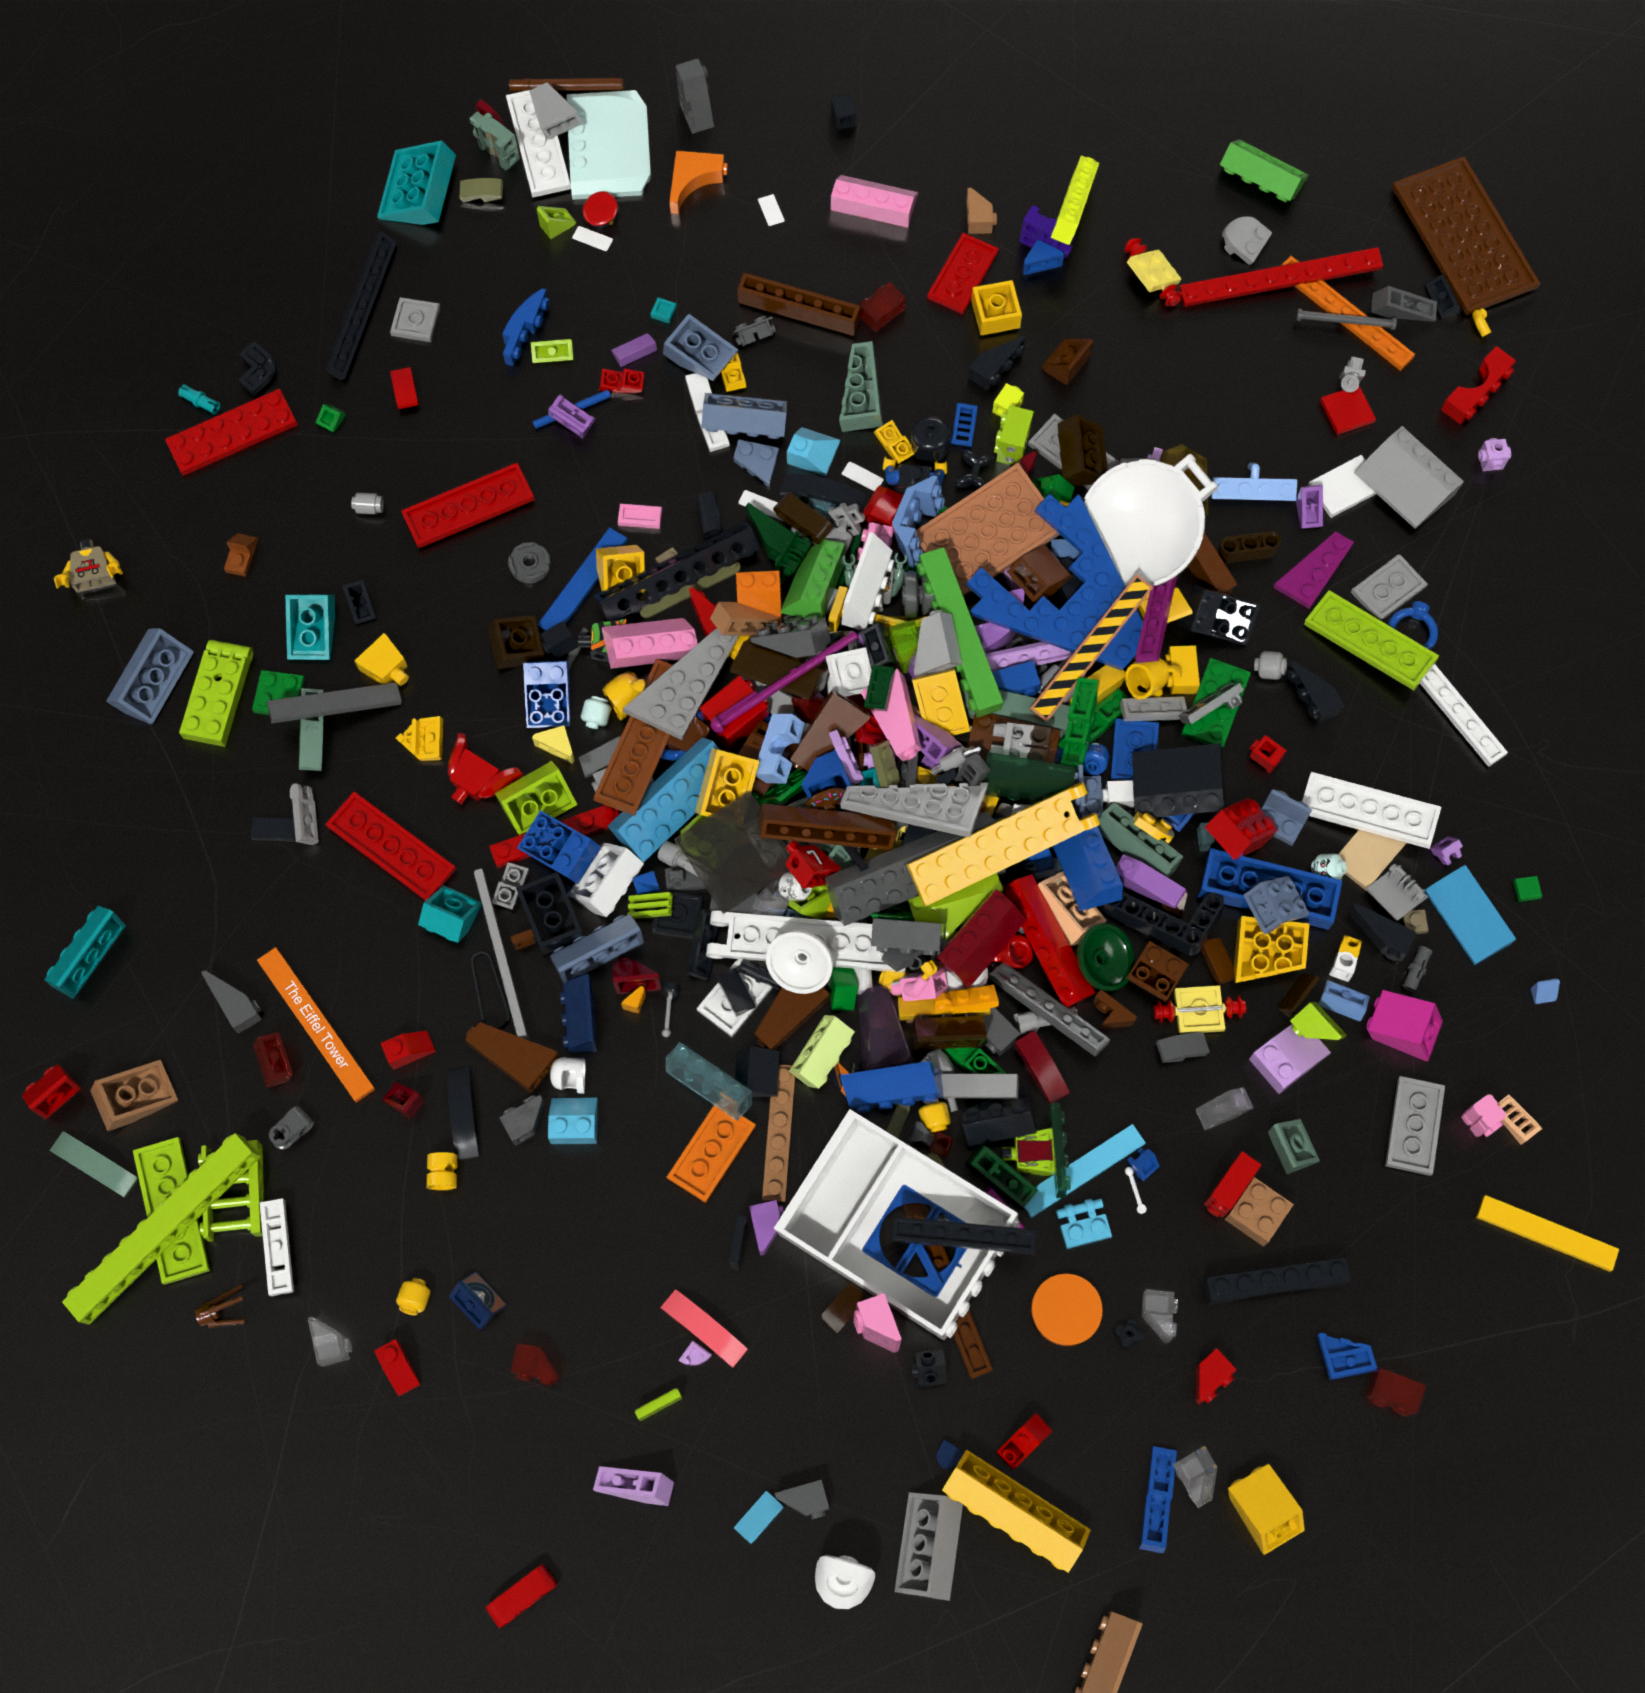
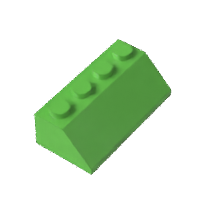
M1240 139L1230 142L1220 163L1224 167L1223 170L1232 175L1236 173L1242 176L1241 180L1252 184V182L1258 184V188L1264 192L1269 193L1272 191L1277 194L1276 197L1284 202H1287V200L1291 201L1296 197L1309 176L1303 171Z
M824 539L819 545L816 544L807 550L786 596L781 614L802 618L816 615L817 618L824 617L844 567L841 563L843 555H845L846 561L845 543Z

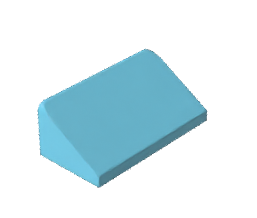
M765 1491L736 1524L734 1529L752 1545L784 1506Z

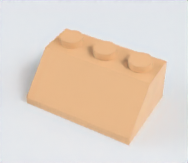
M1063 871L1038 884L1071 947L1079 943L1082 935L1090 927L1104 924L1107 921L1096 907L1079 911Z

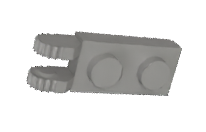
M293 783L290 788V798L293 804L296 842L309 845L317 844L319 841L312 788L309 786L302 787L300 784Z

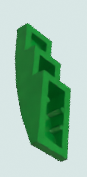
M1077 678L1068 713L1069 722L1060 763L1062 767L1077 769L1078 765H1083L1084 768L1093 727L1099 680Z
M1119 688L1096 706L1089 744L1097 740L1113 725L1116 718L1119 719L1122 716L1120 702L1122 699L1129 697ZM1064 738L1058 744L1063 750L1065 747Z

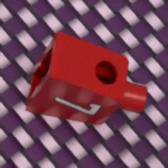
M792 841L786 848L791 854L786 861V867L803 889L826 885L824 877L838 872L841 868L815 845L801 846L797 841Z

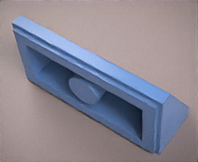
M1327 980L1319 1000V1005L1354 1020L1361 1021L1367 1010L1370 996Z

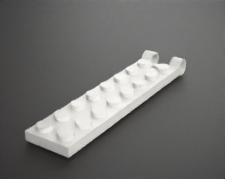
M724 911L711 912V925L720 927L729 925L727 945L718 943L707 944L706 956L709 958L766 961L767 950L771 942L778 935L787 931L800 930L815 935L825 943L832 955L833 967L896 972L881 960L886 952L876 951L877 946H871L872 924L853 922L844 926L840 921ZM736 934L741 935L739 939H735L734 936ZM904 968V969H902V970H900V971H898V972H903V973H905V972H906V968Z

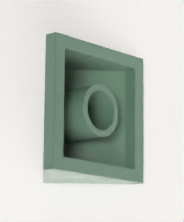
M1301 1119L1277 1123L1268 1131L1286 1174L1320 1161Z

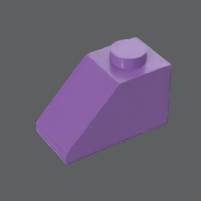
M777 1200L749 1206L760 1256L765 1255L778 1234L774 1227L784 1213L783 1206H778Z

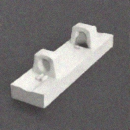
M282 1198L260 1202L268 1295L276 1296L293 1293L294 1286L285 1200ZM285 1265V1268L283 1269L274 1268L276 1266Z

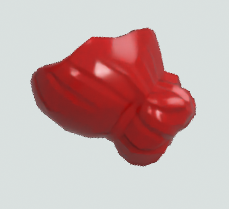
M1014 935L993 961H1002L1004 964L1014 968H1024L1033 958V951L1029 940L1022 935Z

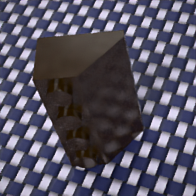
M749 638L743 642L730 668V672L770 686L790 674L792 669L798 668L810 660L811 657L796 658L752 643ZM821 662L780 690L810 700L825 688L829 671L827 663Z

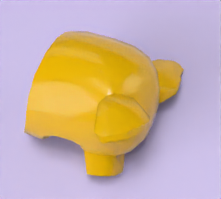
M1160 657L1159 661L1138 663L1136 658H1133L1131 660L1132 664L1125 672L1128 690L1138 700L1148 697H1161L1163 695V687L1168 682L1171 672L1182 677L1180 667L1168 665ZM1142 686L1147 693L1140 692L1137 687Z
M626 671L613 678L602 689L620 721L627 717V714L623 712V708L643 692L645 680L638 679L634 672Z

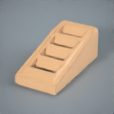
M1507 1095L1498 1102L1497 1106L1501 1108L1507 1104L1511 1106L1505 1112L1507 1115L1502 1122L1520 1145H1522L1542 1128L1510 1095ZM1515 1111L1517 1115L1510 1120L1507 1116ZM1521 1118L1523 1123L1516 1126L1514 1123ZM1527 1126L1529 1130L1523 1133L1521 1129Z

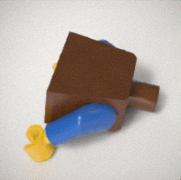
M700 711L697 712L682 740L670 735L661 759L677 761L698 740L707 737L710 728L701 716Z

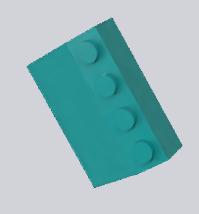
M442 140L395 150L377 217L381 220L419 225L439 222L456 154Z

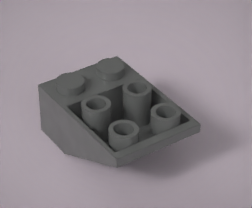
M816 615L806 617L801 621H798L797 618H792L778 624V621L768 622L764 628L758 629L757 633L750 638L752 643L796 658L816 655L831 642L826 618H817Z

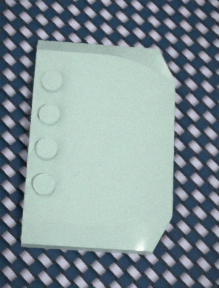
M637 91L567 94V102L578 112L584 121V124L568 130L572 199H588L589 196L599 191H606L614 197L643 195L644 187L651 179L647 106Z

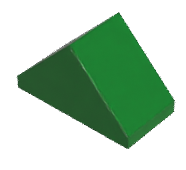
M833 967L830 977L831 1011L854 1010L858 984L853 968Z

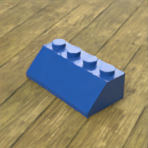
M1097 826L1052 846L1079 911L1122 900L1123 884Z
M930 1061L840 1075L849 1107L855 1111L857 1110L858 1113L870 1112V1108L879 1107L881 1110L893 1108L892 1105L896 1104L912 1106L915 1104V1101L922 1100L924 1103L936 1102L937 1098L944 1097L941 1070Z

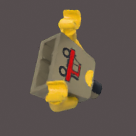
M83 540L80 542L81 550L72 552L62 574L54 577L57 589L62 585L69 588L70 582L77 593L116 584L114 574L120 573L121 575L123 572L119 561L109 552H104L99 546L94 547L92 540Z

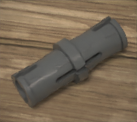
M1424 946L1418 947L1413 962L1408 966L1409 972L1402 985L1405 990L1416 992L1422 975H1425L1427 971L1426 965L1432 954V950Z

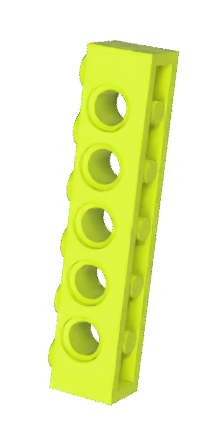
M1084 156L1080 157L1051 238L1070 245L1076 232L1099 163L1094 159Z

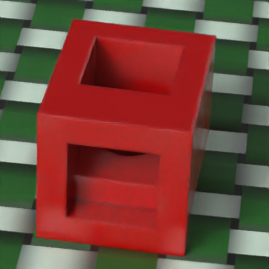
M1265 735L1261 741L1257 739L1250 747L1252 751L1250 758L1267 769L1266 772L1270 774L1282 760L1287 750Z

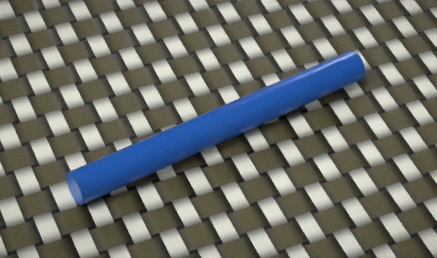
M607 389L573 405L582 410L610 398L611 394ZM548 414L532 422L535 429L556 420Z

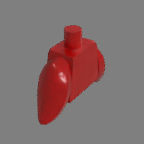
M457 733V739L448 761V775L452 784L457 788L451 796L455 802L462 805L468 795L477 801L481 798H491L495 796L497 791L523 776L519 768H510L500 772L499 769L467 750L466 735Z

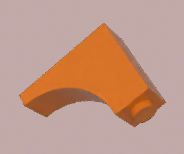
M676 151L670 195L671 214H679L683 201L694 190L708 184L723 183V176L727 175L728 163H724L723 154Z

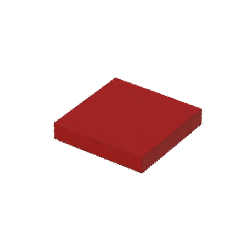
M1360 386L1352 393L1342 390L1320 399L1336 435L1375 423L1376 418Z

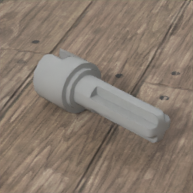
M666 841L661 846L658 852V859L673 868L680 866L709 883L715 880L716 871L685 855L684 848L671 841Z
M1067 1007L1073 1013L1078 1015L1076 1007ZM1032 1010L1014 1014L1013 1018L1014 1026L1020 1032V1036L1027 1035L1034 1030L1037 1033L1039 1027L1051 1025Z

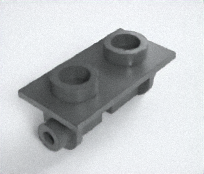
M761 316L755 319V323L751 325L743 323L736 326L732 336H738L735 338L737 345H742L743 347L755 342L754 333H757L759 340L772 336L776 332L775 326L769 323L773 318L769 317L766 319V316Z

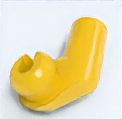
M1480 308L1473 312L1472 318L1483 337L1491 333V330L1485 320L1487 312L1485 309Z

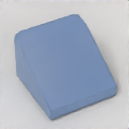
M1559 979L1539 981L1533 985L1531 992L1534 1003L1540 1004L1555 1001L1558 996Z

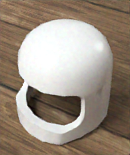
M567 1057L556 1059L550 1071L552 1085L559 1090L574 1088L577 1089V1093L584 1094L585 1059Z

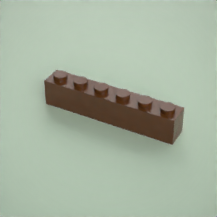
M743 273L737 289L738 303L854 336L860 321L859 305L751 274Z
M761 804L758 818L760 838L892 850L897 833L894 820L861 813Z

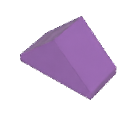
M1323 485L1301 487L1296 498L1301 528L1323 526Z

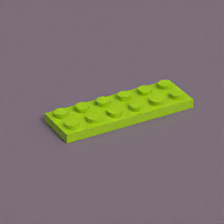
M1330 590L1306 618L1304 623L1307 627L1412 690L1417 688L1439 658V655Z
M179 1137L133 1150L147 1218L154 1212L158 1204L165 1202L171 1196V1192L188 1179V1170ZM199 1219L157 1258L162 1284L166 1285L210 1271L203 1237L200 1233Z

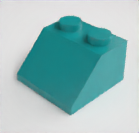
M443 885L424 902L418 925L458 943L471 928L482 907V902Z

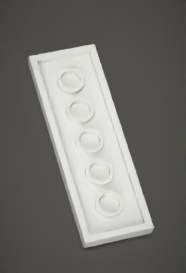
M529 90L506 95L532 198L571 189L558 136L548 139L542 132Z
M1314 772L1310 774L1302 802L1308 805V808L1312 809L1309 815L1311 817L1430 849L1441 811L1440 806Z

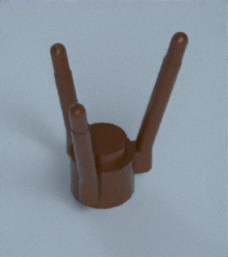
M239 1285L219 1297L203 1303L202 1307L196 1308L195 1314L199 1325H208L210 1329L216 1326L244 1324L246 1322L245 1319L216 1321L220 1317L219 1310L242 1301L243 1296L231 1299L217 1306L215 1305L241 1290L243 1285Z

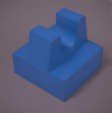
M1140 1148L1138 1150L1140 1157L1136 1160L1130 1157L1128 1162L1134 1169L1137 1177L1144 1181L1160 1165L1151 1150Z

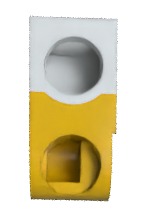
M1347 935L1342 937L1329 973L1330 976L1349 982L1355 971L1362 944L1361 940Z

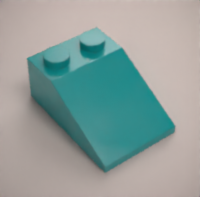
M335 594L285 595L287 659L331 660L335 622Z

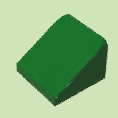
M323 404L316 423L334 432L345 418L346 413L332 405Z

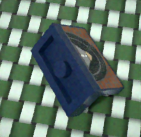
M477 1272L458 1282L448 1296L479 1330L486 1327L492 1317L507 1305Z

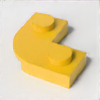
M1139 811L1133 817L1134 825L1155 839L1165 838L1168 844L1173 839V826L1163 818L1159 820L1148 813L1142 814Z

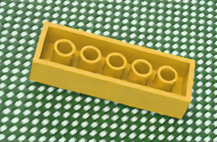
M967 1449L942 1490L951 1500L959 1501L971 1513L982 1516L993 1527L1000 1528L1008 1533L1014 1541L1022 1542L1034 1554L1045 1557L1056 1568L1065 1570L1068 1573L1081 1554L1091 1529Z

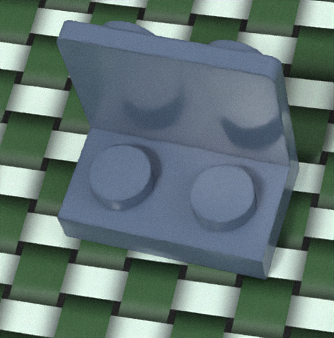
M1078 765L1076 772H1073V780L1070 782V787L1084 782L1088 794L1072 800L1078 819H1081L1089 814L1097 813L1098 818H1100L1103 813L1101 776H1083V765Z
M1272 789L1261 811L1270 817L1279 829L1274 837L1292 846L1312 809L1308 808V805L1302 801H1295L1289 798L1285 792Z
M1289 876L1260 882L1243 895L1263 934L1272 932L1285 922L1305 918L1309 915L1305 903L1302 901L1295 888V884Z

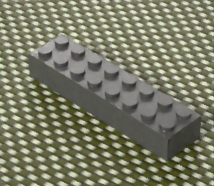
M983 812L978 815L972 833L997 821L987 812ZM937 831L866 860L865 862L869 868L864 871H860L857 865L824 877L835 916L846 926L866 918L872 913H878L919 895L906 864L964 836Z

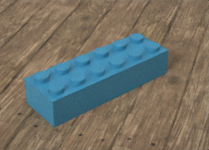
M706 738L698 740L650 785L635 816L622 812L608 825L622 845L642 862L647 860L696 813L695 809L711 749H719L712 740Z

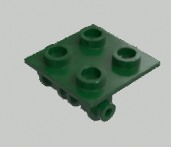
M795 531L793 536L787 540L785 549L775 560V566L777 571H779V577L784 587L800 564L804 554L810 548L809 543L811 541L806 537L801 539L798 531Z

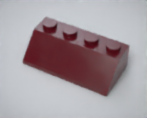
M995 889L986 897L934 960L968 989L1027 920L1007 897Z

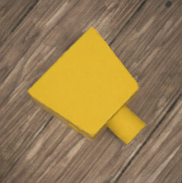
M384 633L355 660L361 672L380 684H389L394 680L398 685L402 686L409 678L403 672L407 667L405 659Z

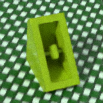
M538 206L537 208L539 224L550 239L576 224V221L566 208Z
M827 885L812 887L811 893L803 901H787V905L800 914L818 920L823 919L831 903Z

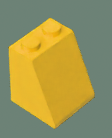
M1269 1464L1264 1467L1255 1468L1251 1475L1244 1479L1235 1480L1228 1488L1231 1502L1263 1555L1305 1531L1302 1509Z

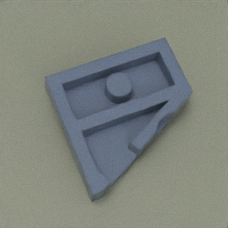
M738 440L734 462L746 468L751 475H756L764 481L766 486L770 487L779 448Z

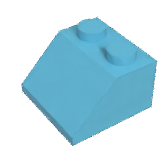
M552 1098L548 1119V1139L550 1143L597 1144L598 1098Z

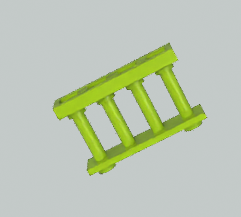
M258 1140L248 1142L261 1157L249 1168V1171H246L234 1183H246L249 1185V1194L243 1197L217 1199L203 1213V1222H200V1233L209 1242L214 1241V1232L248 1229L256 1237L263 1236L260 1202H264L262 1144ZM206 1145L201 1146V1153L198 1154L199 1166L205 1163L207 1156L212 1153V1150ZM247 1206L250 1208V1217H247V1219L213 1223V1209Z

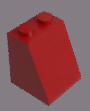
M740 675L699 708L701 716L705 719L711 732L730 753L735 751L751 734L760 720L763 721L769 714V703L765 699L724 726V732L717 733L713 731L711 721L714 717L719 716L755 690L753 684L748 679L744 681Z

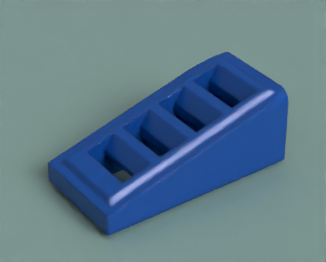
M957 403L951 444L972 447L978 406ZM960 413L971 414L972 418L960 416ZM959 420L971 422V425L960 424ZM958 428L970 429V432H961L957 430ZM957 435L969 437L968 441L956 439Z

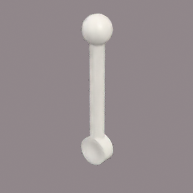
M1127 1167L1125 1173L1129 1176L1138 1204L1137 1212L1143 1214L1146 1212V1206L1142 1204L1134 1180V1169Z

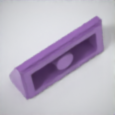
M647 333L612 349L611 352L620 367H623L657 351V346L653 338Z

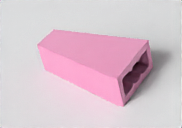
M896 669L887 712L871 710L896 755L902 761L914 758L922 748L906 678ZM868 688L861 692L864 699H866Z

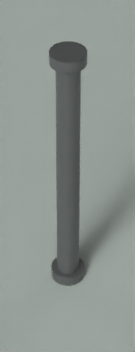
M1301 308L1297 309L1296 321L1306 319L1390 327V330H1395L1397 324L1396 317L1384 319L1302 311Z

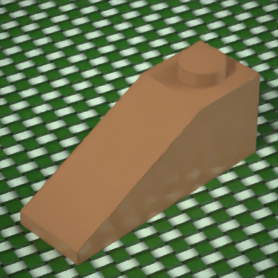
M718 602L710 617L722 635L754 636L758 629L765 627L766 623L778 621L779 624L781 621L778 616L737 602Z

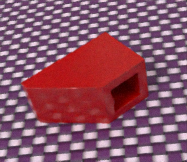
M1217 1348L1196 1366V1402L1198 1404H1201L1204 1400L1208 1404L1218 1395L1215 1390L1221 1384L1225 1388L1235 1379L1232 1374L1237 1369Z
M1036 1413L997 1453L1014 1470L1052 1432V1429Z

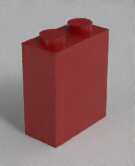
M1242 1151L1204 1203L1208 1207V1212L1216 1217L1221 1216L1224 1218L1259 1170L1261 1164Z

